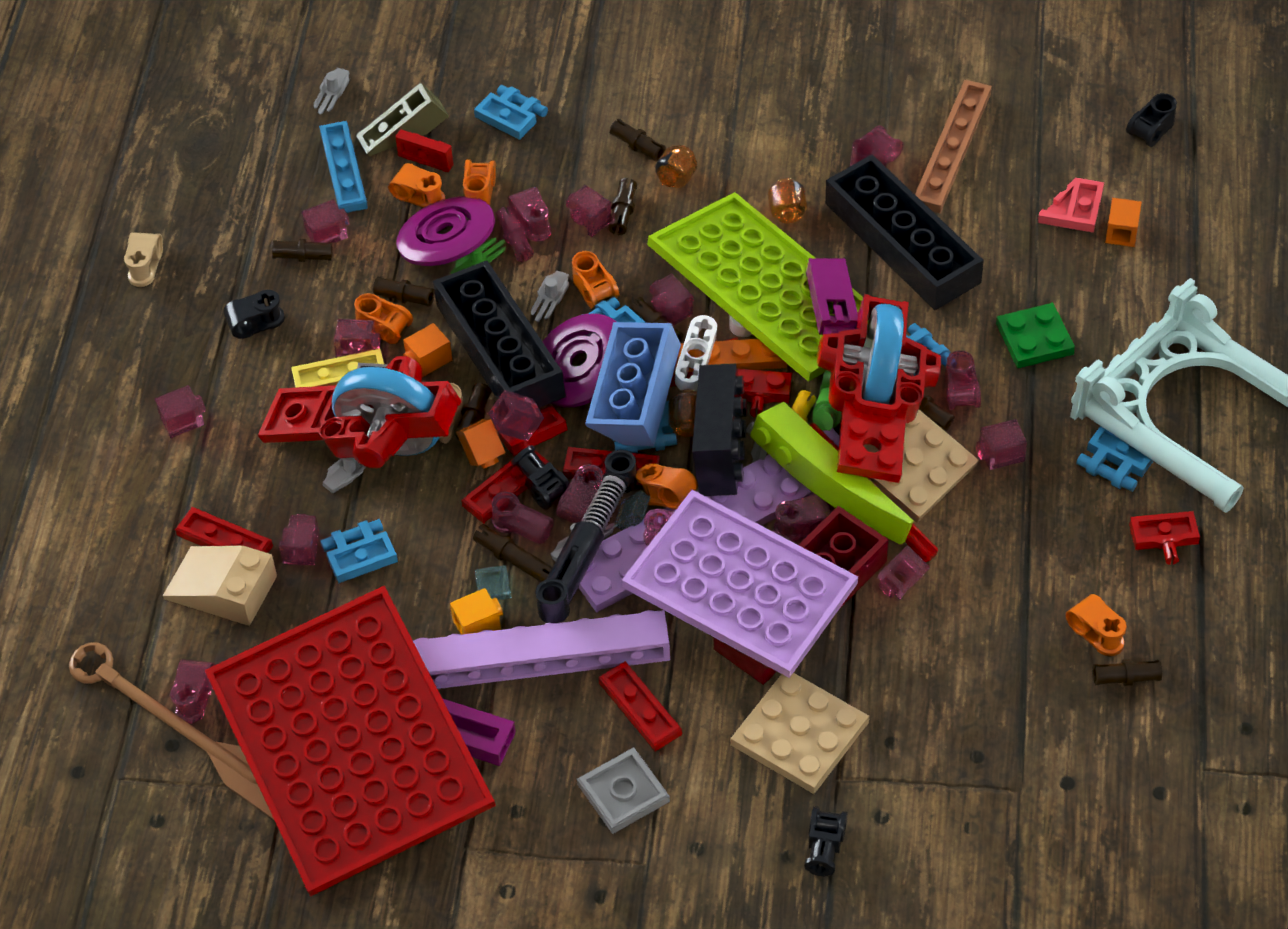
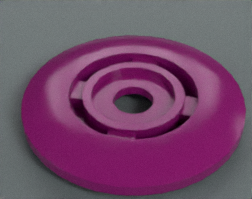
M459 196L440 200L422 208L404 223L397 236L396 244L398 251L406 261L415 265L436 266L453 262L470 254L486 241L494 228V213L490 205L479 198ZM453 226L452 230L448 233L438 234L445 227Z
M596 313L579 315L557 326L543 340L544 345L563 371L566 394L565 398L550 404L567 408L582 406L592 401L612 326L616 322L614 319ZM577 354H587V359L582 365L572 366V360Z

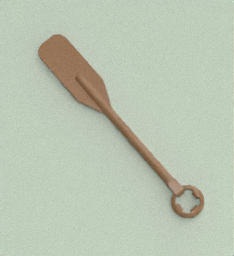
M87 643L74 651L70 658L69 669L75 680L84 684L104 681L208 753L227 788L274 820L240 746L213 741L123 678L120 673L112 668L114 660L112 652L107 646L100 643ZM95 651L101 658H106V662L99 666L96 674L88 676L86 672L81 668H76L77 663H80L87 656V652Z

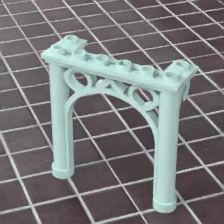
M1190 278L1182 286L1177 285L1171 291L1168 297V301H1170L1169 309L1163 319L1158 323L1153 322L1145 335L1140 339L1135 338L1122 355L1118 354L1112 359L1106 369L1102 367L1103 362L1099 359L1089 368L1084 367L1081 369L1075 380L1077 387L1071 399L1073 406L1070 417L1074 420L1078 417L1082 420L1088 417L1213 500L1214 506L1226 513L1237 503L1244 487L1161 433L1148 415L1146 407L1147 395L1161 378L1173 371L1191 366H1213L1233 372L1288 407V375L1233 341L1212 320L1217 316V308L1213 301L1205 295H1196L1198 288L1194 286L1195 280ZM1179 343L1185 345L1189 353L1174 354L1168 348L1172 344ZM1197 347L1205 352H1197ZM1157 352H1159L1158 355H1159L1160 359L1151 360V358H1152ZM1136 372L1140 377L1139 382L1129 377ZM1125 391L1133 393L1136 397V400L1121 402L1125 399Z

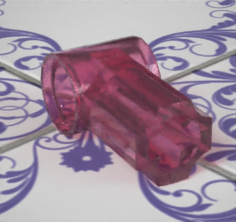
M501 492L492 500V524L496 530L503 533L513 531L540 545L545 543L554 525V519L521 504L518 497L510 492Z

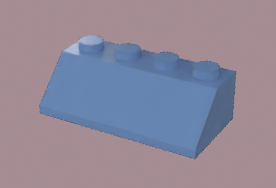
M613 323L585 422L588 428L623 445L654 446L681 347L671 323Z

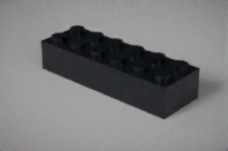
M873 154L826 180L825 204L934 310L939 309L981 284L984 260Z
M487 260L433 281L438 309L510 419L566 397L563 371Z

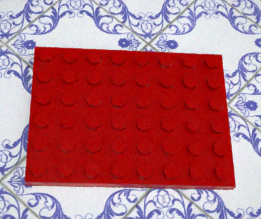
M385 585L205 670L310 897L496 806Z

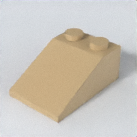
M191 546L164 592L163 598L250 626L277 577L272 554L246 546Z

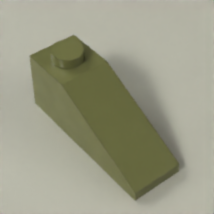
M419 83L356 136L366 154L372 156L397 146L395 136L400 129L423 136L436 128L449 115L439 98L422 83Z

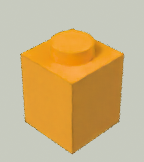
M486 588L450 602L452 620L460 635L479 633L483 630H501L499 616L503 615L501 605L496 597L491 599Z

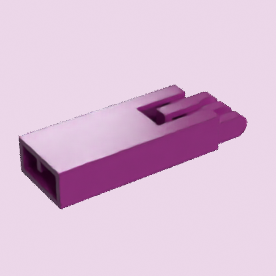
M809 258L806 275L819 335L857 329L858 312L846 259ZM827 302L833 303L832 313L835 316H830Z
M443 699L472 758L500 766L516 734L515 722Z

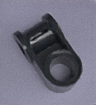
M1167 93L1155 95L1140 111L1132 116L1128 122L1126 133L1129 135L1135 134L1142 138L1149 147L1155 146L1160 138L1174 125L1177 106L1176 99Z
M268 289L262 290L245 298L233 300L225 306L224 315L235 338H248L259 332L276 328L284 322V311L279 307L280 298L277 292ZM265 298L267 299V302H268V305H269V306H267V307H266L265 302H264V299H265ZM270 312H272L274 320H271Z

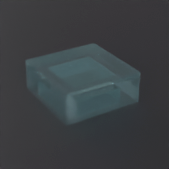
M640 490L622 500L615 526L620 530H624L643 522L650 496Z
M506 565L475 570L478 591L486 588L491 599L495 597L498 600L511 598Z

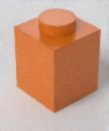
M1112 198L1105 243L1135 247L1141 201Z
M434 323L403 340L405 347L403 356L410 357L421 365L423 370L422 377L453 360L449 339Z
M482 419L456 432L471 466L481 465L482 469L490 467L499 462L498 456L506 453L491 419Z

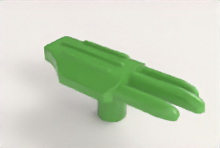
M496 238L488 240L470 254L456 260L451 274L486 260L490 264L492 260L506 250L504 246L506 241L503 239L482 253L497 241Z

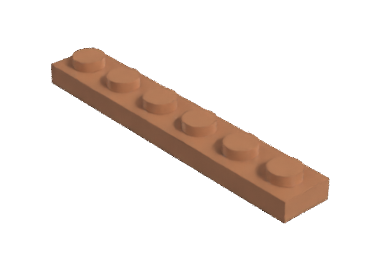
M964 80L915 193L933 212L941 213L990 98L992 86Z

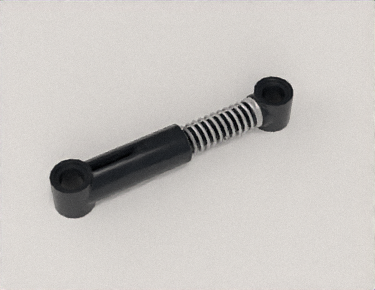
M616 450L608 454L605 459V473L595 497H593L582 521L575 524L548 577L536 587L537 610L542 621L546 623H561L569 616V604L604 539L603 531L608 525L614 509H616L623 494L632 491L637 486L638 481L635 477L637 473L636 459L631 452Z

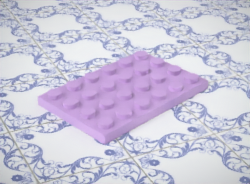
M691 490L621 582L622 588L790 678L856 587L858 576Z

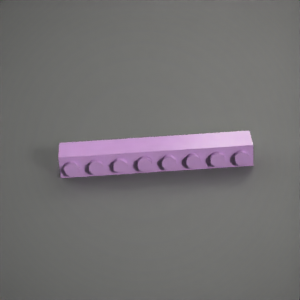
M647 610L629 615L614 614L609 617L596 619L582 618L577 621L546 623L530 627L516 626L512 629L497 631L483 630L479 633L451 634L447 637L431 639L418 638L413 641L437 689L613 668L624 661L628 665L670 661V645L664 610Z

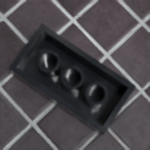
M736 363L699 365L692 453L699 493L703 496L737 495L738 482H743L744 480L743 463H739V460H745V445L741 438H746V421L742 420V417L748 416L747 399H742L741 394H744V377L738 376Z

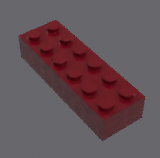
M838 506L799 546L858 576V584L845 600L844 605L887 562L889 539ZM713 637L714 650L762 685L777 672Z

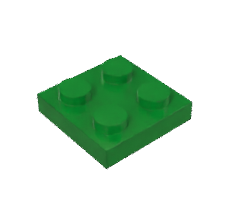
M1054 303L997 316L996 318L997 328L1017 369L1074 355L1075 346Z

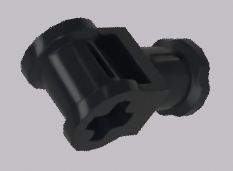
M531 445L519 452L512 459L511 464L514 467L518 466L527 477L525 486L530 490L535 502L541 508L547 510L551 507V502L563 494L568 495L572 492V488L565 475L556 470L551 462L544 465L534 453V446Z
M817 806L813 807L809 827V848H811L810 857L805 860L804 864L805 869L811 874L823 877L834 874V855L839 853L841 842L844 840L848 812L842 811L841 814L820 811V808Z

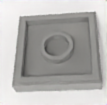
M634 747L577 778V785L612 834L670 802L669 794Z

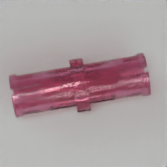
M507 206L506 209L509 213L507 214L503 207L496 212V218L504 231L503 238L506 243L511 245L517 261L523 262L521 254L524 260L527 261L533 257L534 251L526 238V230L523 225L519 224L513 208Z

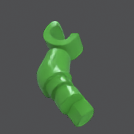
M827 370L824 372L820 394L813 410V423L817 424L822 431H830L840 423L842 418V412L835 410L829 403L831 372Z

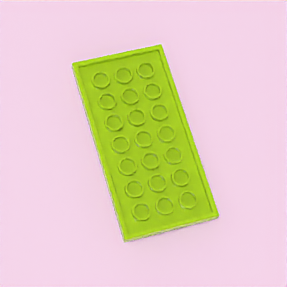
M736 192L648 236L647 245L803 378L810 381L825 372L824 369L817 366V351L822 335H819L806 275L808 260L815 257ZM852 288L857 312H859L863 296ZM827 302L830 316H835L832 313L833 303Z

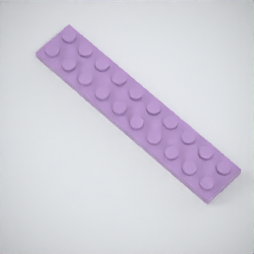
M833 428L830 431H823L839 447L840 436ZM767 455L765 460L759 459L743 468L744 480L743 482H738L737 495L705 496L761 526L817 497V495L789 474L770 455ZM666 507L602 541L578 587L596 613L633 594L622 588L621 580L676 509Z

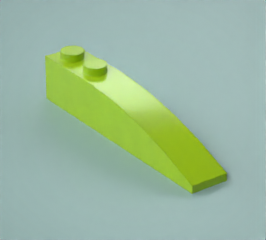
M785 402L757 415L750 437L789 474L834 508L840 506L884 537L900 545L905 543L914 521L867 477L837 472L838 451Z

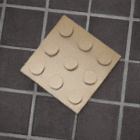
M918 410L916 418L912 422L905 424L902 476L899 483L873 478L869 479L917 523L977 465L979 460L923 412ZM864 445L867 451L878 452L875 446Z
M795 673L790 678L781 674L730 738V745L815 794L867 726L869 715Z

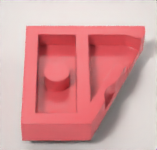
M1082 178L1073 179L1067 185V189L1060 192L1053 199V204L1047 210L1042 209L1039 212L1038 223L1094 233L1104 182Z

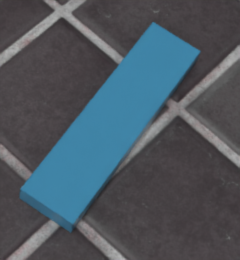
M347 121L319 126L339 214L368 209Z

